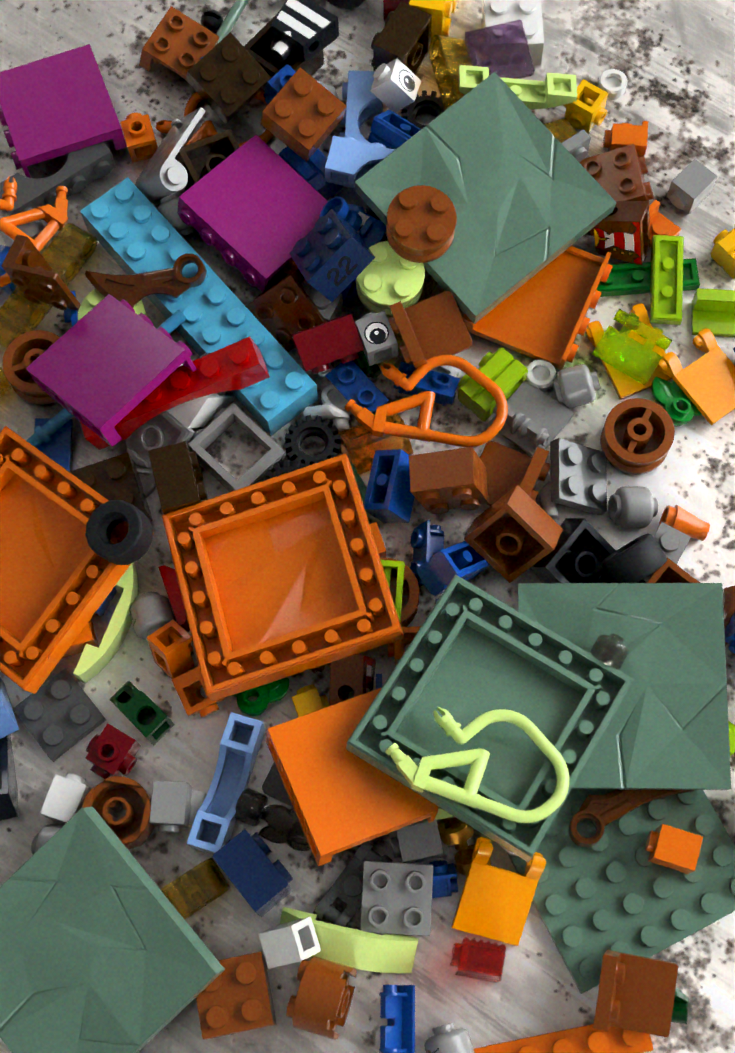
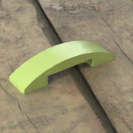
M459 65V91L466 95L489 77V67ZM547 73L545 81L500 77L529 109L557 107L577 100L576 75Z
M134 562L115 585V589L121 594V597L99 647L87 643L73 673L81 682L87 683L111 661L132 624L129 614L130 607L138 596L139 588L137 567Z
M283 907L280 924L311 916L321 951L312 955L311 958L316 956L364 971L412 973L419 938L404 934L379 935L317 921V914Z

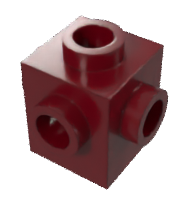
M107 723L100 736L96 734L89 742L86 749L88 754L85 758L93 764L90 770L103 779L109 778L110 775L113 777L122 776L123 774L127 776L136 764L137 758L135 755L141 745L135 739Z

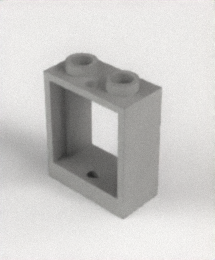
M234 403L227 409L219 410L214 416L213 422L205 429L196 431L188 444L190 452L196 451L198 462L229 492L262 482V479L265 480L267 476L265 473L268 469L272 470L275 463L280 464L283 463L282 460H287L286 451ZM235 422L268 451L238 480L205 451L209 445Z

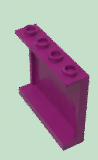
M90 44L0 72V121L3 127L8 126V130H5L4 134L9 147H15L16 151L11 152L16 169L22 168L26 177L31 178L27 166L110 139L113 140L116 151L127 147L122 128Z
M255 134L180 195L177 212L180 219L186 225H191L200 233L202 240L207 245H213L221 253L222 258L228 265L235 266L243 274L248 284L253 287L256 286L260 291L265 292L268 281L293 260L289 253L293 250L297 241L304 238L315 227L317 220L320 218V212L328 201Z
M108 294L32 362L26 370L39 388L113 447L122 439L114 428L116 424L181 364L192 372L196 370V367L190 358L193 354L186 344L180 340L176 343L163 327L155 328L145 314L140 313L137 315L127 301L124 299L118 301Z

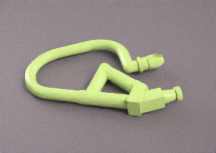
M437 708L443 717H440L436 710L433 711L437 724L446 731V735L448 737L451 736L460 745L465 744L491 723L509 722L520 727L551 761L557 776L556 788L552 796L540 807L533 810H517L477 794L490 756V752L484 749L477 748L422 757L419 767L409 755L406 756L399 749L396 743L385 751L395 762L396 768L411 784V789L421 793L427 790L517 823L538 822L551 815L563 803L569 788V772L562 755L531 720L512 710L498 709L488 711L475 718L462 730L460 728L461 724L456 723L446 709ZM471 764L463 788L429 776L431 770Z

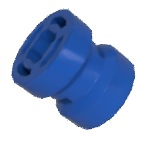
M340 196L330 199L320 212V217L333 209L356 231L362 225V217L355 210H350L349 204Z

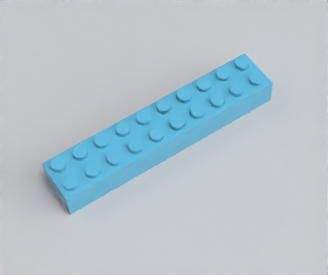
M128 177L80 211L87 230L127 275L172 268L176 259L184 254H194L202 260L206 267V277L199 286L189 288L177 298L166 294H152L147 297L166 319L177 310H180L187 319L176 330L199 356L215 352L249 336L261 351L270 377L244 389L231 390V392L270 436L303 412L306 407L311 406L318 400L317 384ZM194 263L186 264L182 269L183 277H194L198 271V266Z

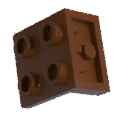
M17 235L1 265L10 276V281L20 288L24 293L25 299L34 304L44 302L51 304L59 310H66L68 308L78 311L81 304L60 276L53 272V269L28 237Z
M299 268L246 305L248 310L287 352L295 348L291 334L326 322L303 289L304 287L301 282L305 278Z

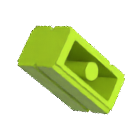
M500 347L494 354L488 352L479 363L480 368L478 369L501 388L506 400L526 380L528 374L527 368L517 359H514L503 347ZM465 374L458 383V400L485 422L493 414L496 402L485 388Z

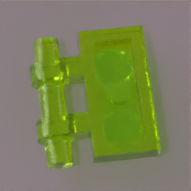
M619 309L613 320L623 325L621 330L618 331L609 325L592 354L645 385L662 358L652 349L657 345L666 351L672 340L663 335V331L656 326L653 329L639 321V316L631 312L629 315ZM631 330L647 339L644 345L628 337Z

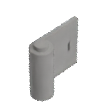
M202 107L180 120L178 118L171 123V129L138 177L135 186L151 203L176 193L186 186L188 173L186 168L175 157L205 113Z

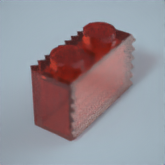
M467 936L461 943L453 944L450 966L456 967L455 975L497 983L502 978L506 947L504 944L499 946L497 942L491 944L490 941L484 943L482 939L477 942L473 938L470 941Z

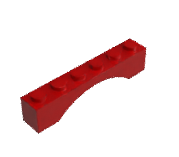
M249 336L192 361L196 367L194 372L184 365L178 367L114 426L122 438L120 441L127 439L135 430L150 419L177 405L210 394L244 389L269 378L270 375L260 349ZM80 421L84 437L88 442L99 450L110 446Z

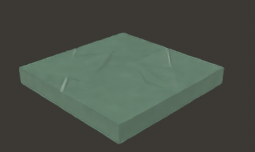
M495 72L355 181V192L385 225L387 224V212L391 201L406 188L417 185L431 186L439 189L450 198L457 214L453 242L444 255L423 264L424 269L444 291H450L453 294L457 306L474 324L610 215L616 205V201Z
M455 574L348 739L346 749L409 789L412 787L411 784L396 768V764L391 756L385 753L394 743L399 746V749L406 756L409 755L418 767L422 757L477 748L484 749L490 752V756L477 794L517 810H533L540 807L552 796L556 788L557 776L551 761L520 727L509 722L491 723L465 744L460 745L451 736L448 737L446 731L437 724L433 711L436 710L440 717H443L437 708L446 709L456 723L461 724V730L478 716L492 710L506 709L524 715L535 724L565 760L569 772V788L566 799L634 679ZM471 764L431 770L429 776L463 788ZM413 790L527 862L533 857L563 805L562 803L551 815L538 822L517 823L424 790L423 793Z
M518 583L519 612L634 679L572 789H731L722 583Z
M93 806L81 808L0 887V1038L11 1053H138L225 970Z

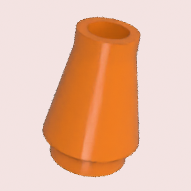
M678 505L674 507L666 506L659 522V526L663 522L691 538L701 541L705 540L710 528L709 523L702 521Z

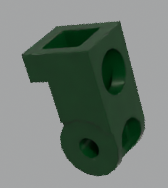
M129 680L109 699L153 746L175 725L168 715Z

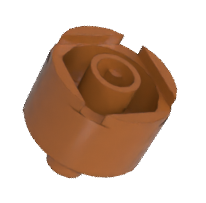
M122 776L109 777L93 787L84 799L82 808L93 806L128 850L143 845L155 827L150 823L152 796L133 779ZM123 808L126 811V815L120 817L118 821L113 816L114 812H119Z
M313 956L310 961H301L297 973V981H301L297 996H291L286 1010V1017L292 1018L293 1027L337 1040L340 1034L334 1030L337 1025L344 1027L355 989L354 986L348 985L349 977L356 978V968Z

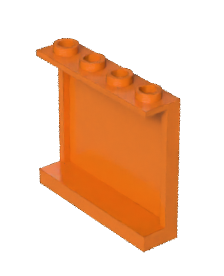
M571 245L477 323L474 324L464 314L463 320L468 332L533 359L546 360L555 368L563 369L566 361L572 363L579 346L574 344L577 334L584 336L590 318L585 316L589 307L592 309L596 308L602 293L597 290L600 281L606 283L613 266L608 264L612 253L607 251L605 258H602Z
M381 688L267 729V746L318 867L331 862L333 855L405 826L426 818L431 823L438 813L439 807L346 749L348 739Z

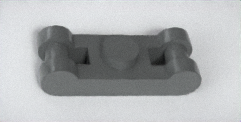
M370 842L362 843L327 894L316 906L313 914H317V917L320 919L326 918L332 924L347 927L362 905L363 871L359 867L364 860L377 862H393V860L386 854L381 856L373 850L374 845ZM337 898L348 905L342 913L332 906Z

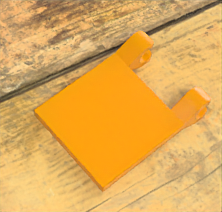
M642 303L634 305L629 312V317L637 328L606 340L601 323L594 321L588 324L585 332L587 338L595 347L620 400L651 388L655 377L666 381L672 379L658 368L659 361L662 360L666 353Z
M704 328L694 337L693 344L697 349L706 353L705 355L683 369L676 354L668 352L659 361L658 368L676 382L712 426L735 409V365L717 345L711 330Z
M478 837L474 845L472 861L451 926L457 930L518 946L538 881L546 866V860L541 853L535 852L529 862L526 861L524 875L487 865L493 852V844L488 838Z

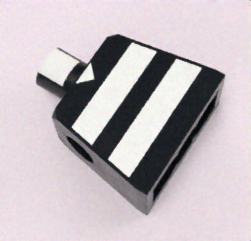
M286 0L271 25L272 39L275 43L270 50L272 57L279 63H283L290 55L301 62L309 61L339 37L338 17L312 0Z

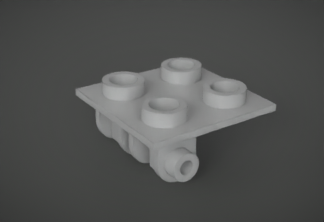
M525 380L507 401V419L499 434L533 456L537 447L545 450L549 446L550 441L554 440L575 413ZM497 406L493 409L494 414L497 413ZM496 415L489 421L487 426L493 423Z
M364 861L360 930L370 933L430 936L434 865Z

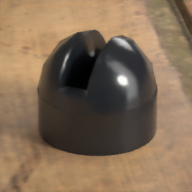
M214 9L205 11L201 17V25L215 34L223 23L221 14Z

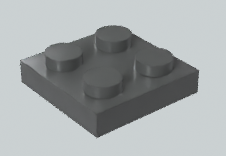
M561 438L550 441L551 502L596 515L606 513L607 474L605 452Z
M66 668L42 685L36 694L32 693L13 708L15 714L53 762L106 721L102 713Z

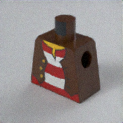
M616 201L613 212L585 234L594 236L595 251L603 256H606L608 251L612 253L610 258L643 265L651 246L649 201Z
M355 654L331 662L329 706L348 700L351 690L354 691V697L373 691L376 660L366 655Z

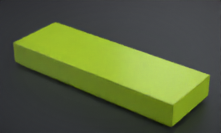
M653 235L650 287V323L680 325L682 322L684 236Z

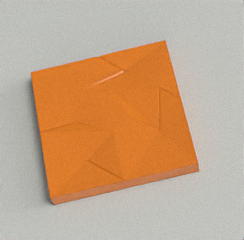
M5 426L0 432V671L23 690L36 694L92 618L94 612L98 610L131 564L116 565L98 556L88 545L86 524L92 512L109 500ZM123 521L114 527L110 538L112 544H117L126 537L129 529L128 522Z
M346 453L162 515L205 693L212 701L405 638L355 475Z

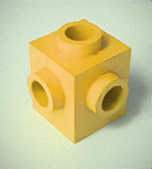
M583 79L577 87V100L563 105L566 108L564 121L568 122L575 129H584L589 134L595 125H601L607 115L608 110L605 109L608 93Z

